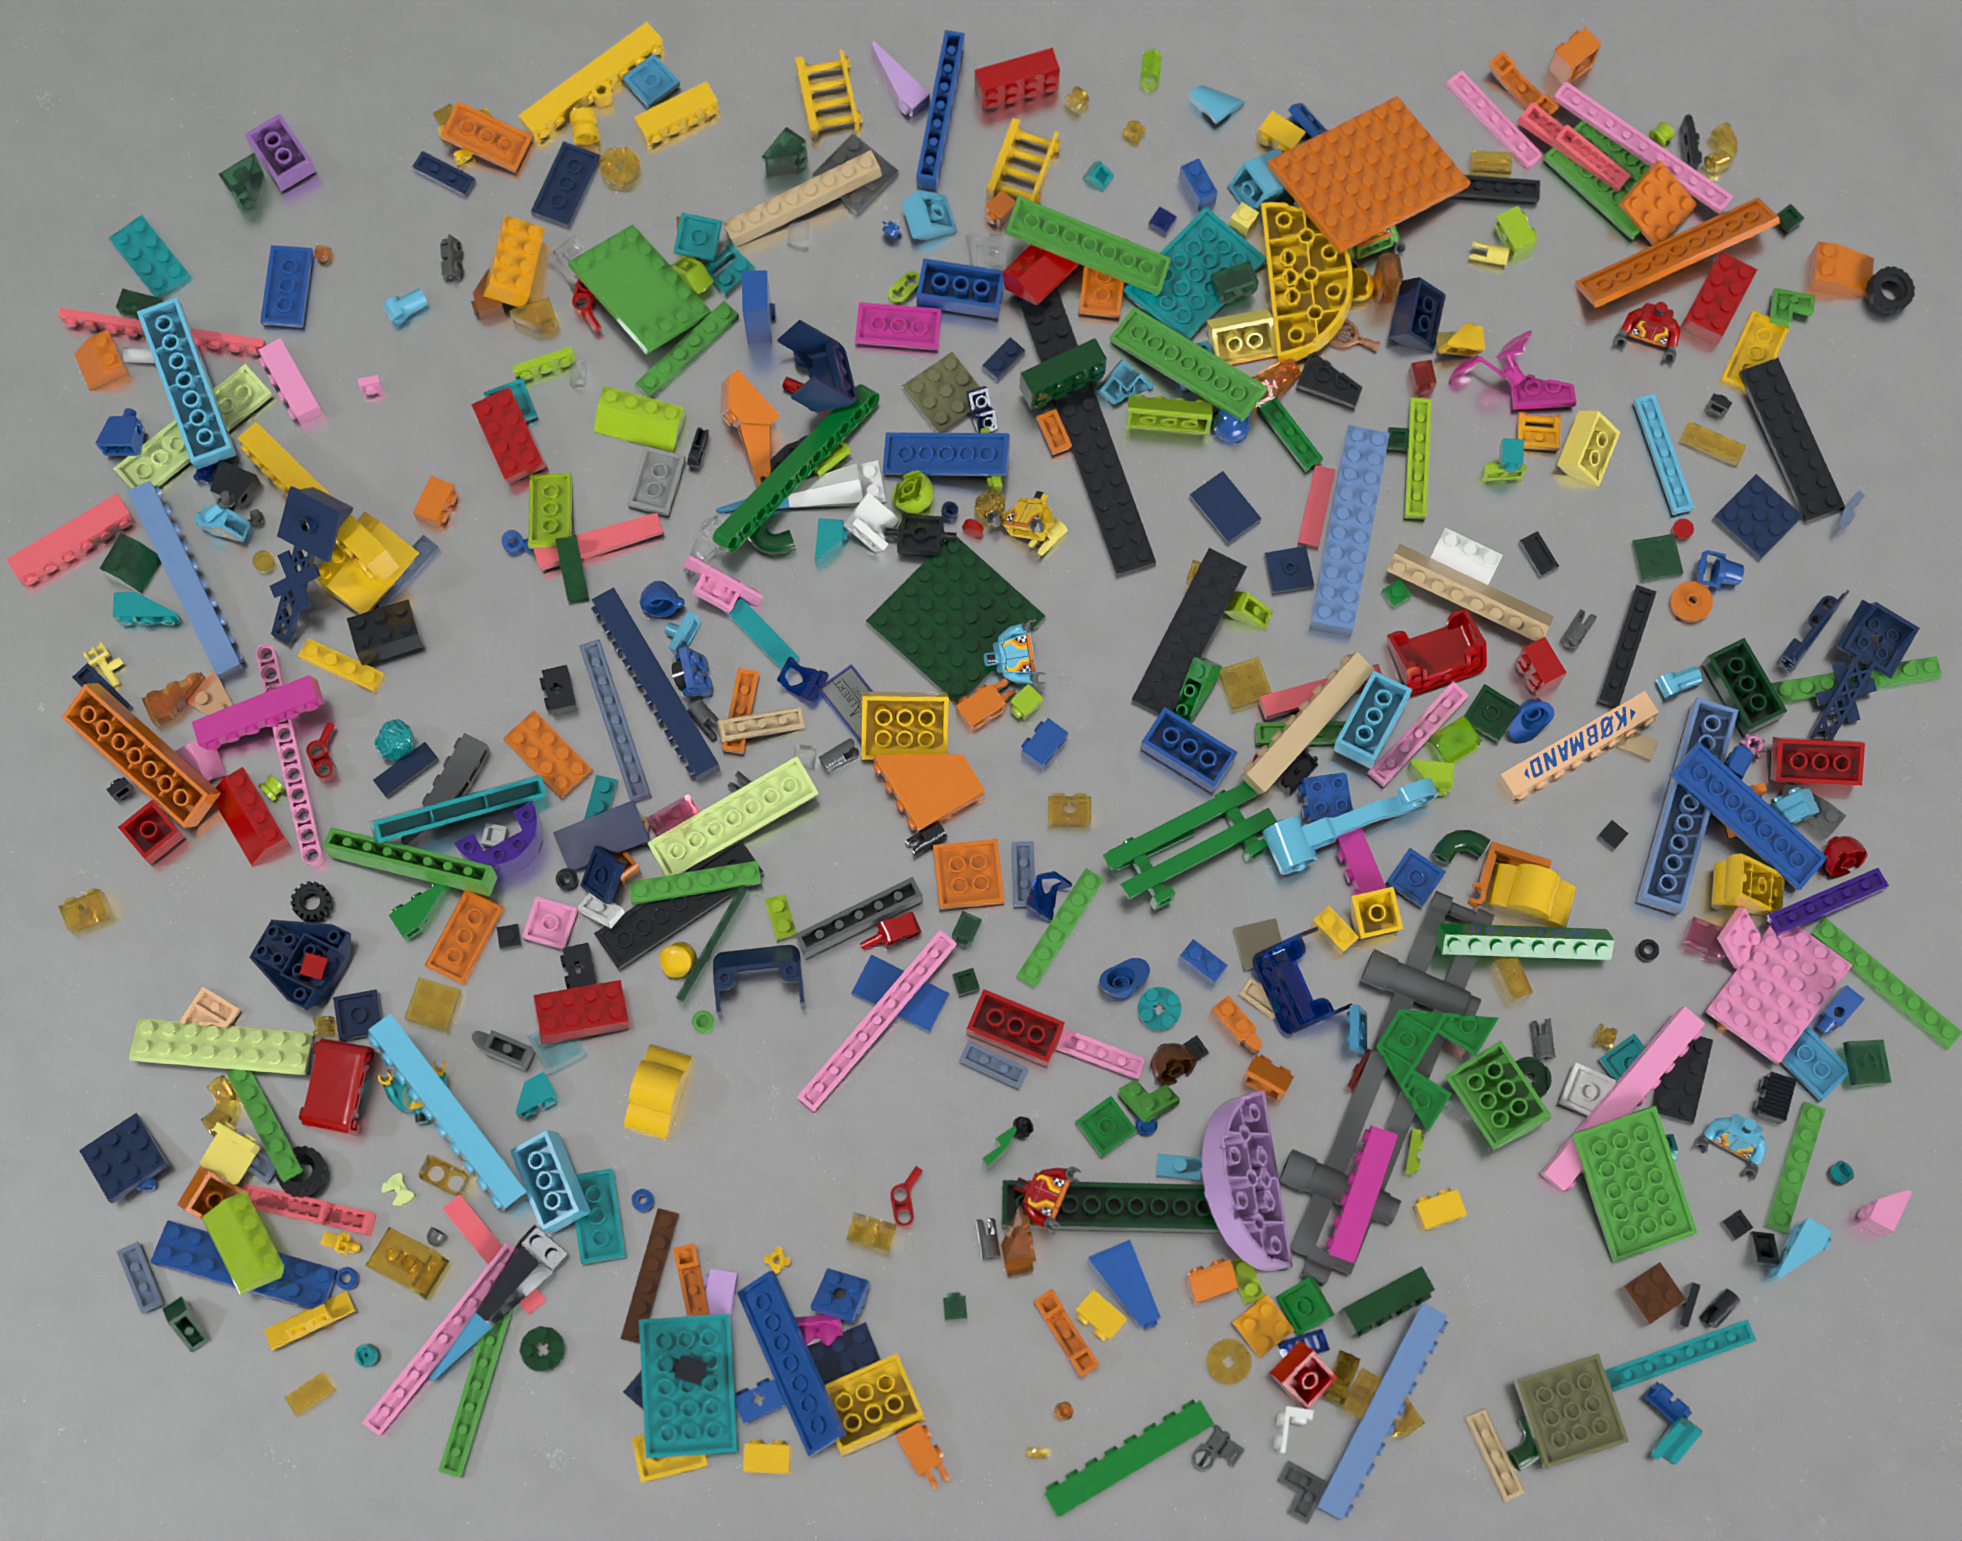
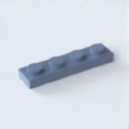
M424 534L412 546L419 552L418 556L376 605L378 608L388 606L440 551V548Z

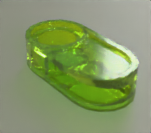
M1155 49L1146 50L1142 57L1140 83L1142 87L1148 90L1156 88L1160 80L1162 56ZM1153 75L1156 80L1149 83L1145 81L1144 77Z

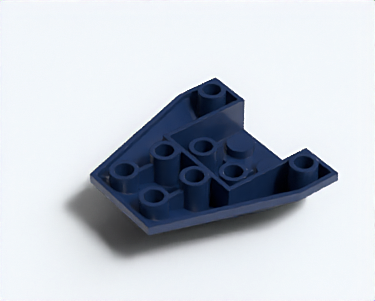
M271 919L249 958L287 1001L308 1010L328 998L350 960L351 933L333 924ZM306 953L328 958L322 980L300 975Z

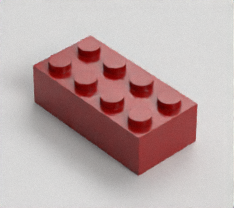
M1053 47L975 69L974 89L981 109H993L1003 103H1014L1018 99L1024 97L1032 98L1038 93L1052 92L1059 88L1060 67Z
M1720 251L1680 328L1717 346L1758 269Z
M510 387L471 404L503 477L509 484L547 467L519 402Z
M1773 737L1770 780L1776 782L1862 786L1865 742Z
M621 980L533 995L541 1044L628 1029L629 1020Z
M983 989L967 1026L966 1034L1048 1067L1064 1029L1065 1022Z

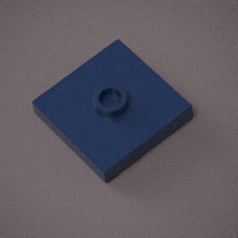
M1306 546L1264 553L1272 594L1314 587Z
M594 846L580 886L603 903L611 904L625 864L601 847Z
M377 989L333 997L338 1038L340 1041L369 1036L368 1029L382 1020Z

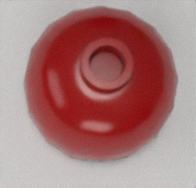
M1835 836L1827 842L1823 854L1827 858L1823 864L1832 877H1841L1851 873L1848 869L1853 866L1859 868L1866 861L1868 853L1859 840L1851 836Z

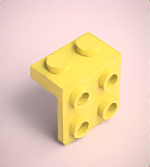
M217 1122L213 1128L217 1135L200 1160V1165L233 1185H237L261 1147L255 1144L256 1139L246 1133L241 1136L236 1133L237 1128L227 1122L222 1125Z

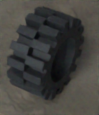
M306 881L307 884L305 885L301 883V887L299 889L296 887L294 889L295 894L291 895L292 909L305 922H320L321 918L325 919L327 917L326 914L331 912L330 907H333L332 896L325 886L320 885L318 882ZM315 894L319 896L320 903L317 908L308 910L304 907V899L308 895Z

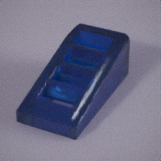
M1323 1328L1278 1343L1282 1359L1296 1345V1342L1302 1341L1306 1344L1305 1339L1308 1340L1310 1348L1316 1354L1329 1351L1330 1348ZM1314 1336H1316L1320 1346L1318 1349L1313 1339Z

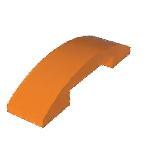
M1503 50L1488 63L1489 68L1502 86L1526 109L1534 102L1551 116L1560 107L1546 92L1542 95L1515 68L1516 63Z
M695 1243L673 1248L686 1316L710 1315Z
M1053 1289L1033 1300L1053 1336L1079 1376L1083 1377L1099 1367V1362L1089 1346L1084 1342Z

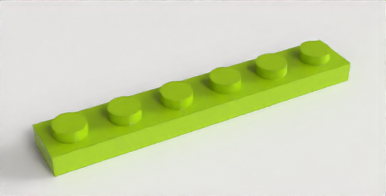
M1412 397L1410 399L1404 518L1425 520L1427 517L1432 399Z

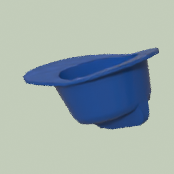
M1540 698L1524 701L1519 706L1518 715L1510 724V737L1519 743L1532 740L1551 722L1554 717V708L1549 703L1542 702Z
M1141 958L1125 960L1105 970L1100 975V986L1109 992L1111 997L1126 998L1135 991L1136 986L1148 978L1150 967Z

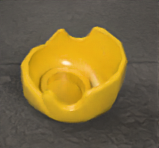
M1354 268L1352 300L1362 301L1371 296L1375 288L1373 276L1364 268Z

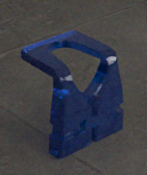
M788 657L777 681L786 691L808 702L815 703L821 692L820 688H823L829 674L822 670L817 671L813 668L800 666L793 657ZM789 668L796 670L801 674L803 682L790 686L786 679V671Z
M1055 871L1037 875L1029 891L1030 896L1027 897L1026 906L1035 913L1038 912L1037 914L1047 921L1053 920L1057 890L1072 887V882ZM1043 879H1058L1061 881L1054 884L1047 893L1044 892L1042 886Z

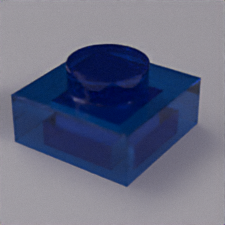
M1159 206L1148 225L1166 235L1177 220V216Z

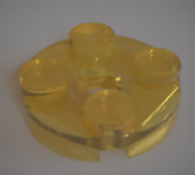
M622 146L623 148H609L600 158L602 178L608 184L620 189L632 184L641 172L638 155L631 148ZM624 163V169L617 170L616 164L621 165Z
M1223 1339L1215 1343L1208 1351L1206 1357V1366L1210 1376L1217 1382L1225 1385H1233L1242 1381L1250 1372L1252 1365L1249 1351L1240 1341L1235 1339ZM1227 1355H1230L1231 1359L1235 1361V1365H1231L1230 1368H1226V1364L1222 1362L1223 1359L1227 1358Z

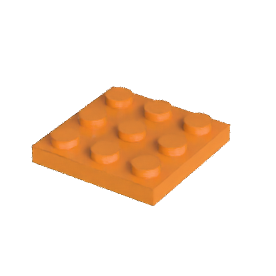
M1657 160L1618 205L1653 246L1668 239L1698 204L1661 160Z
M998 839L933 845L940 910L1005 903Z

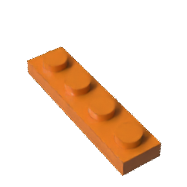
M743 668L737 669L728 718L752 714L759 671ZM747 738L723 742L722 751L744 755Z

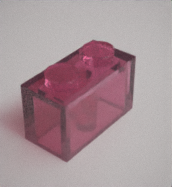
M688 793L648 816L646 820L657 837L696 815L699 811Z
M1693 916L1688 922L1681 945L1686 946V950L1690 952L1704 953L1707 958L1714 961L1723 960L1727 956L1717 939L1723 927Z

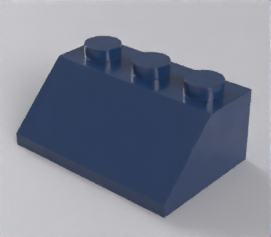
M1421 277L1402 280L1389 337L1402 346L1434 351L1446 294Z

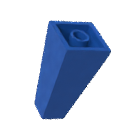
M1130 1240L1088 1257L1087 1264L1138 1328L1144 1326L1146 1330L1158 1325L1157 1320L1161 1316Z

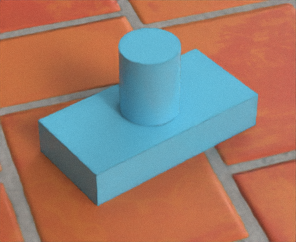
M688 611L680 626L669 622L665 627L664 633L674 637L668 647L674 656L679 653V648L689 646L701 624L699 618L692 612Z
M1158 1153L1155 1177L1200 1181L1202 1158Z

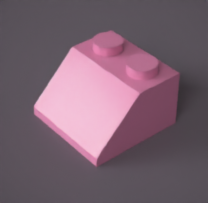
M1906 1190L1869 1202L1866 1206L1863 1205L1857 1216L1860 1218L1857 1224L1880 1237L1894 1232L1912 1192Z

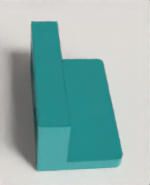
M1681 1414L1655 1444L1651 1455L1657 1460L1664 1456L1676 1465L1702 1435L1703 1431Z

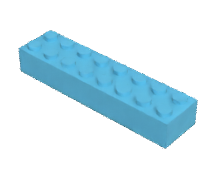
M176 297L137 311L191 463L198 470L220 460L223 461L236 456L234 445L183 305Z

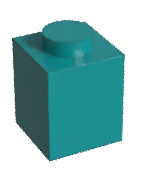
M1502 439L1499 447V469H1504L1506 472L1520 471L1524 456L1523 439Z

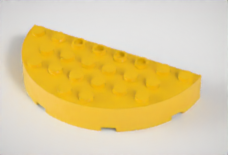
M1268 202L1261 203L1277 357L1279 365L1299 361L1308 357L1309 354L1317 352L1342 327L1352 303L1353 272L1348 250L1339 254L1301 207L1289 206L1287 203Z

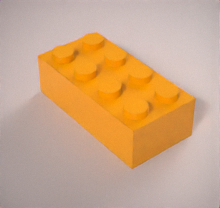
M508 215L504 216L497 234L483 294L484 297L524 308L530 296L545 227Z

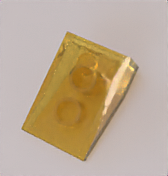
M389 1227L365 1266L426 1300L448 1265L449 1260L437 1251Z

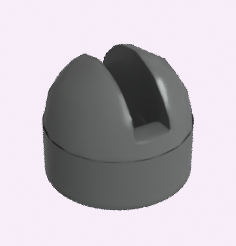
M431 1227L426 1238L430 1245L436 1246L440 1245L447 1235Z

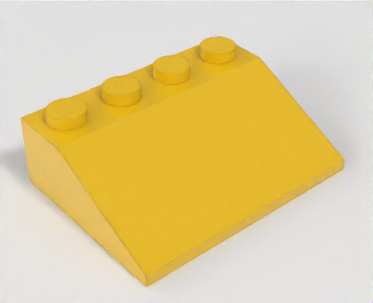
M364 512L357 521L387 549L400 568L382 584L376 579L371 581L364 574L363 570L358 568L350 560V557L345 555L336 545L330 562L323 561L318 567L321 576L314 579L319 587L359 614L373 610L419 554L417 550L367 512Z
M861 692V760H873L876 755L947 754L948 694L941 692Z
M898 1353L825 1385L847 1434L836 1441L842 1457L925 1420L923 1411Z

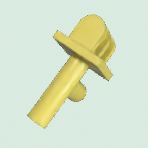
M99 642V645L95 648L91 647L89 652H83V655L92 667L99 665L113 688L121 684L113 670L124 664L120 657L107 663L106 659L111 657L102 642Z

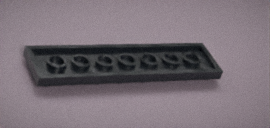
M1779 358L1741 370L1738 373L1744 384L1798 509L1803 515L1804 522L1806 523L1844 509V502Z
M1211 548L1207 550L1132 697L1133 701L1159 714L1164 707L1172 712L1174 711L1180 699V691L1193 658L1202 657L1247 569L1246 565Z
M739 840L705 859L687 872L756 860L743 841ZM759 866V872L761 876L764 874V872ZM743 887L640 903L625 912L612 928L604 926L596 931L594 935L617 969L620 970Z

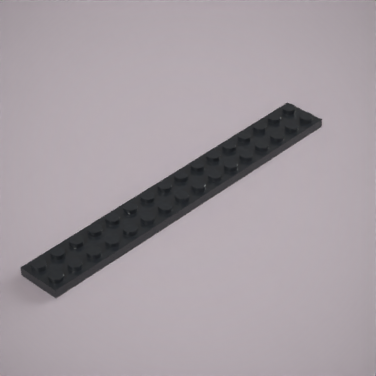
M1057 287L1038 305L1015 295L1039 363L1078 346ZM1091 381L1077 391L1073 389L1067 392L1060 399H1052L1072 444L1070 450L1115 576H1122L1156 565L1152 548Z

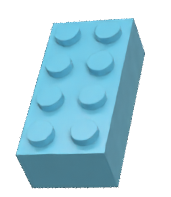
M1373 671L1340 732L1333 751L1373 769L1410 698L1412 689Z
M546 1130L510 1150L541 1231L554 1233L591 1213L559 1132Z

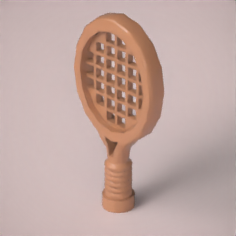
M1345 319V325H1342L1343 328H1340L1342 332L1338 331L1335 338L1333 337L1328 342V344L1338 348H1349L1355 344H1363V346L1372 348L1374 351H1377L1380 345L1378 341L1363 338L1355 324L1348 319Z

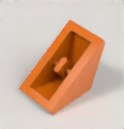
M625 850L612 855L625 864L620 879L624 886L642 874L638 864Z

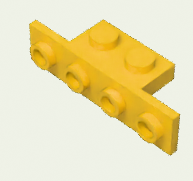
M345 1291L328 1299L325 1305L322 1304L312 1310L307 1309L264 1329V1333L270 1349L274 1350L354 1312L355 1309L349 1293Z

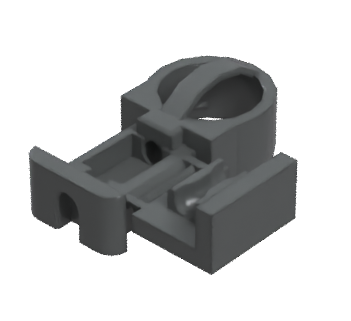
M1214 1425V1432L1205 1445L1201 1443L1192 1455V1463L1199 1471L1210 1470L1218 1455H1220V1458L1223 1456L1227 1458L1230 1467L1234 1468L1245 1452L1244 1448L1230 1440V1433L1224 1432L1220 1426ZM1205 1451V1455L1197 1464L1195 1461L1196 1454ZM1238 1451L1239 1453L1236 1455V1457H1235V1458L1233 1459V1461H1232L1231 1459L1233 1458V1456L1235 1455V1453ZM1211 1455V1463L1208 1466L1202 1467Z

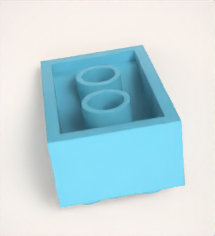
M1809 1217L1798 1222L1779 1255V1265L1772 1268L1766 1280L1768 1282L1777 1280L1817 1253H1820L1822 1249L1826 1250L1832 1240L1829 1238L1832 1231Z

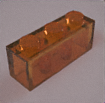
M1385 253L1378 256L1373 273L1375 283L1373 297L1375 304L1396 301L1403 280L1399 254Z

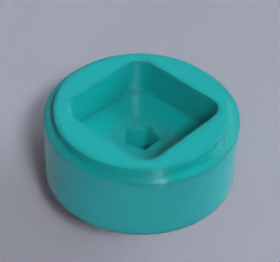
M1838 1161L1831 1167L1832 1176L1841 1184L1848 1183L1854 1177L1851 1166L1844 1161Z
M370 1343L360 1345L355 1351V1360L362 1367L372 1366L378 1360V1350Z

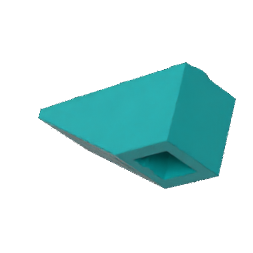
M114 592L113 618L120 625L130 626L132 623H141L142 625H153L154 623L174 625L175 622H182L177 612L136 592Z

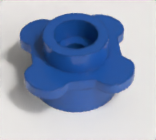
M882 222L884 224L882 231L896 239L898 234L902 235L899 231L900 226L894 222Z

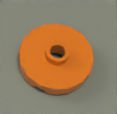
M1687 581L1674 589L1670 596V607L1672 613L1680 618L1681 621L1697 623L1709 615L1713 607V598L1706 586L1698 582ZM1689 599H1694L1695 604L1690 603Z

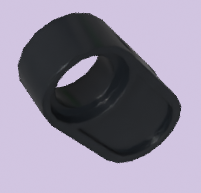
M697 428L688 455V466L699 468L709 437L708 429Z

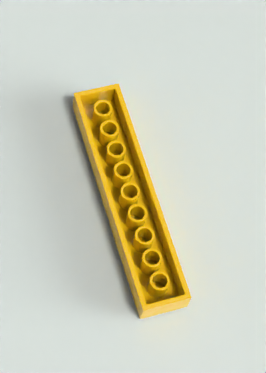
M254 422L237 438L242 444L239 448L248 456L247 458L255 466H258L260 471L268 479L270 478L273 484L280 491H283L286 496H288L290 486L298 489L314 487L332 496L257 422ZM350 514L339 528L335 543L345 555L350 557V560L358 568L363 570L364 574L371 581L376 579L382 584L400 567L387 549Z

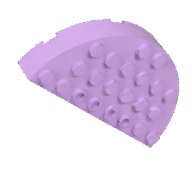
M1256 1091L1231 1098L1217 1108L1205 1132L1201 1168L1205 1186V1197L1226 1243L1242 1260L1257 1269L1269 1272L1293 1267L1265 1091Z

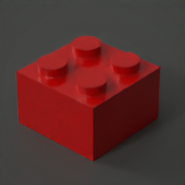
M1546 637L1524 647L1516 659L1518 671L1525 675L1528 688L1535 692L1537 696L1558 686L1567 673Z
M153 799L118 826L120 831L150 865L185 838Z
M1299 1341L1269 1372L1285 1392L1304 1409H1309L1338 1379L1321 1358L1302 1341Z

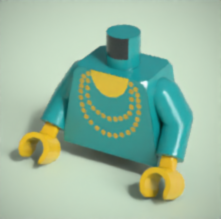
M435 1060L432 1068L447 1087L446 1073L444 1072L447 1063L443 1060L442 1068H438ZM387 1069V1078H382L380 1072H378V1080L383 1084L386 1095L397 1109L403 1110L405 1114L414 1113L415 1124L428 1123V1119L421 1111L423 1108L422 1104L419 1101L417 1103L413 1101L408 1094L409 1087L406 1083L402 1086L396 1077H393L392 1081L389 1069Z

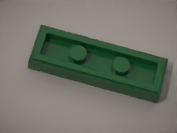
M577 535L556 538L555 541L567 600L574 601L589 598Z

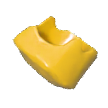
M675 942L663 948L659 954L662 970L668 977L673 978L685 976L694 968L697 958L693 947L686 942Z

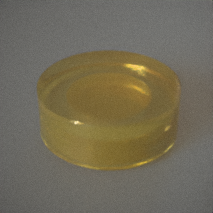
M262 550L253 556L252 563L257 571L266 573L273 569L275 559L270 552Z
M1026 1447V1455L1029 1457H1048L1049 1449Z

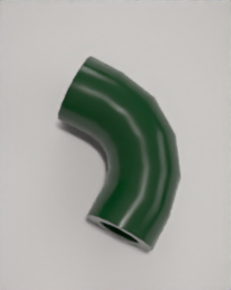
M764 522L748 537L751 544L764 553L776 555L796 550L790 530L776 534L767 531Z
M1456 830L1446 834L1437 843L1432 851V855L1445 864H1450L1455 855L1460 851L1471 852L1480 858L1491 839L1472 830Z
M1526 1415L1518 1419L1524 1432V1440L1519 1446L1508 1451L1509 1458L1518 1471L1529 1467L1540 1458Z

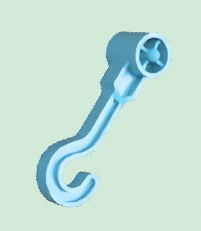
M1432 779L1419 780L1397 790L1399 796L1382 799L1335 818L1325 817L1305 826L1300 816L1278 820L1262 833L1280 874L1284 875L1304 870L1306 866L1318 859L1315 849L1334 842L1343 834L1382 819L1408 813L1429 803L1438 796Z

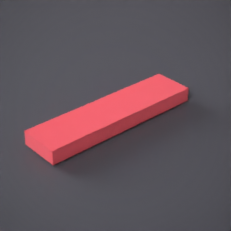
M1315 465L1298 545L1319 548L1336 469Z

